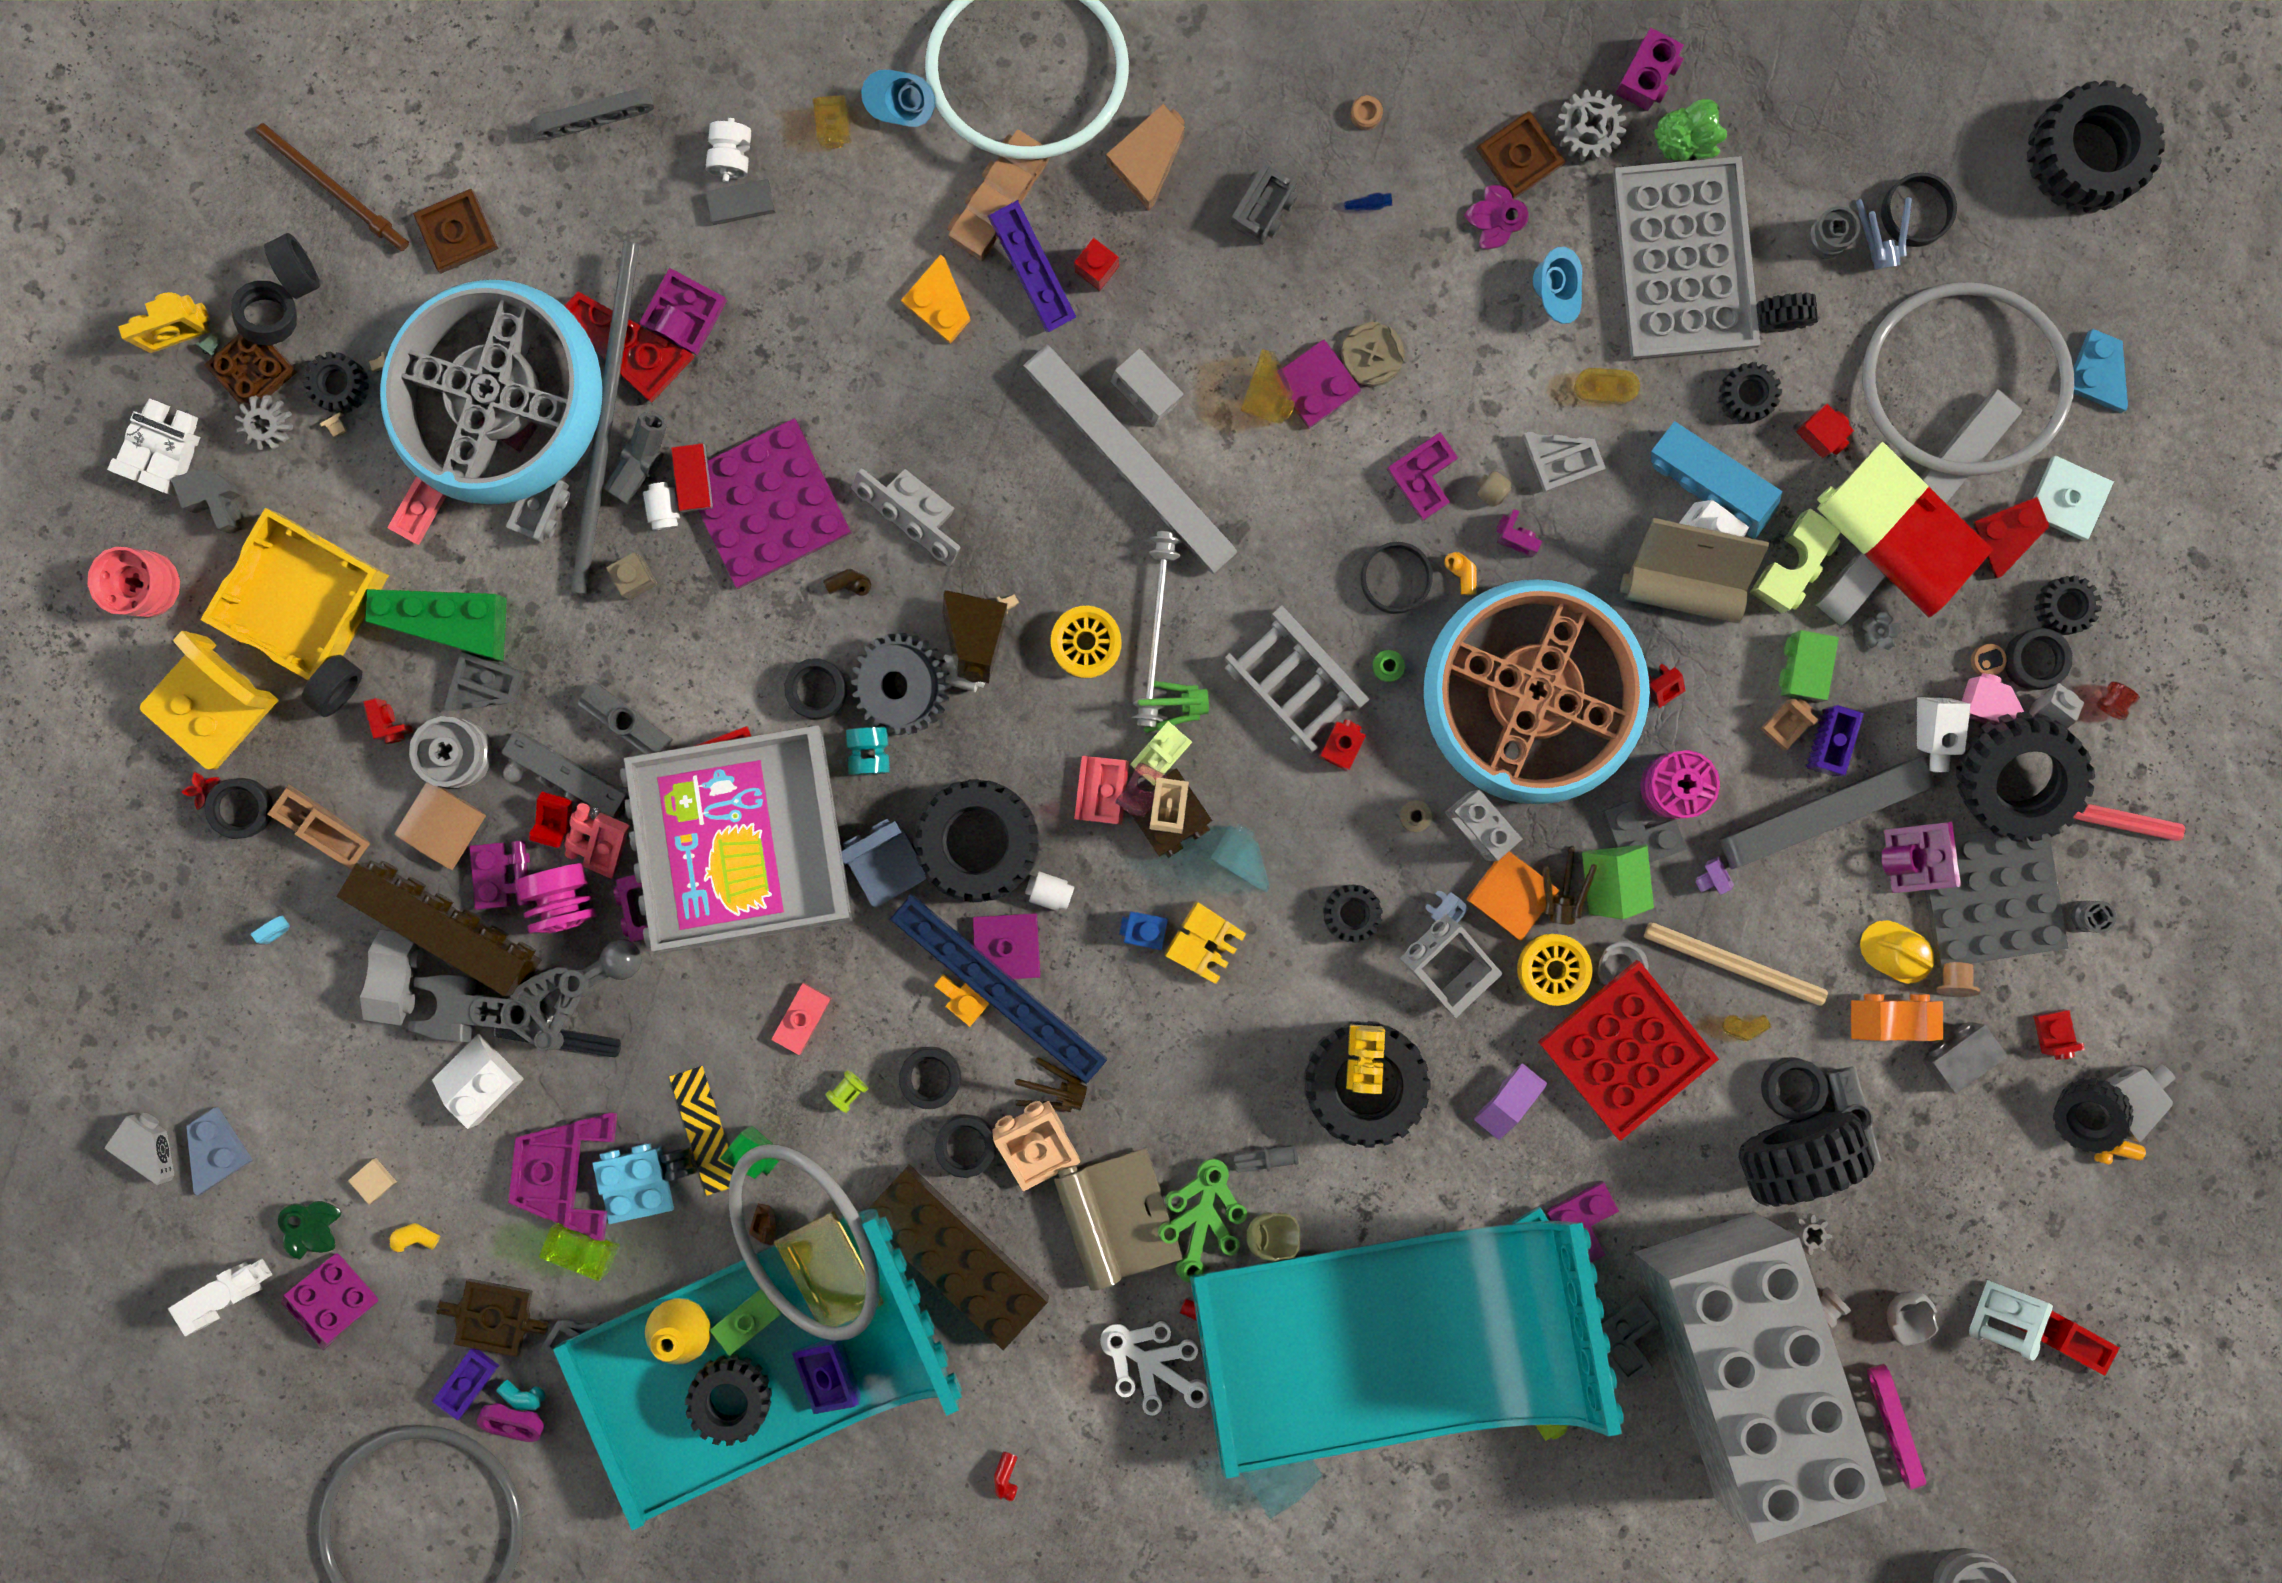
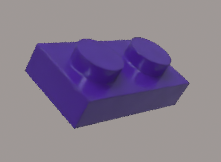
M471 1348L432 1402L458 1421L500 1365L480 1350Z

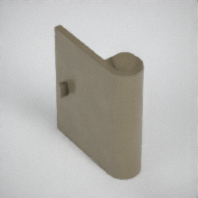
M1653 518L1630 573L1623 575L1620 592L1625 593L1624 598L1628 601L1738 624L1745 612L1747 590L1764 558L1769 542Z
M1147 1148L1077 1169L1075 1165L1058 1171L1059 1176L1054 1178L1055 1185L1090 1291L1109 1287L1119 1282L1121 1278L1183 1259L1178 1241L1167 1244L1158 1236L1160 1225L1165 1222H1171ZM1167 1228L1164 1231L1165 1238L1173 1235V1228Z

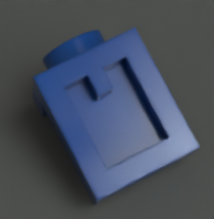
M1130 911L1129 917H1122L1119 935L1125 936L1124 943L1162 950L1168 918Z

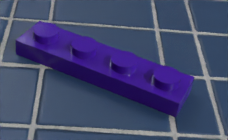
M1018 200L988 215L1046 333L1076 318Z

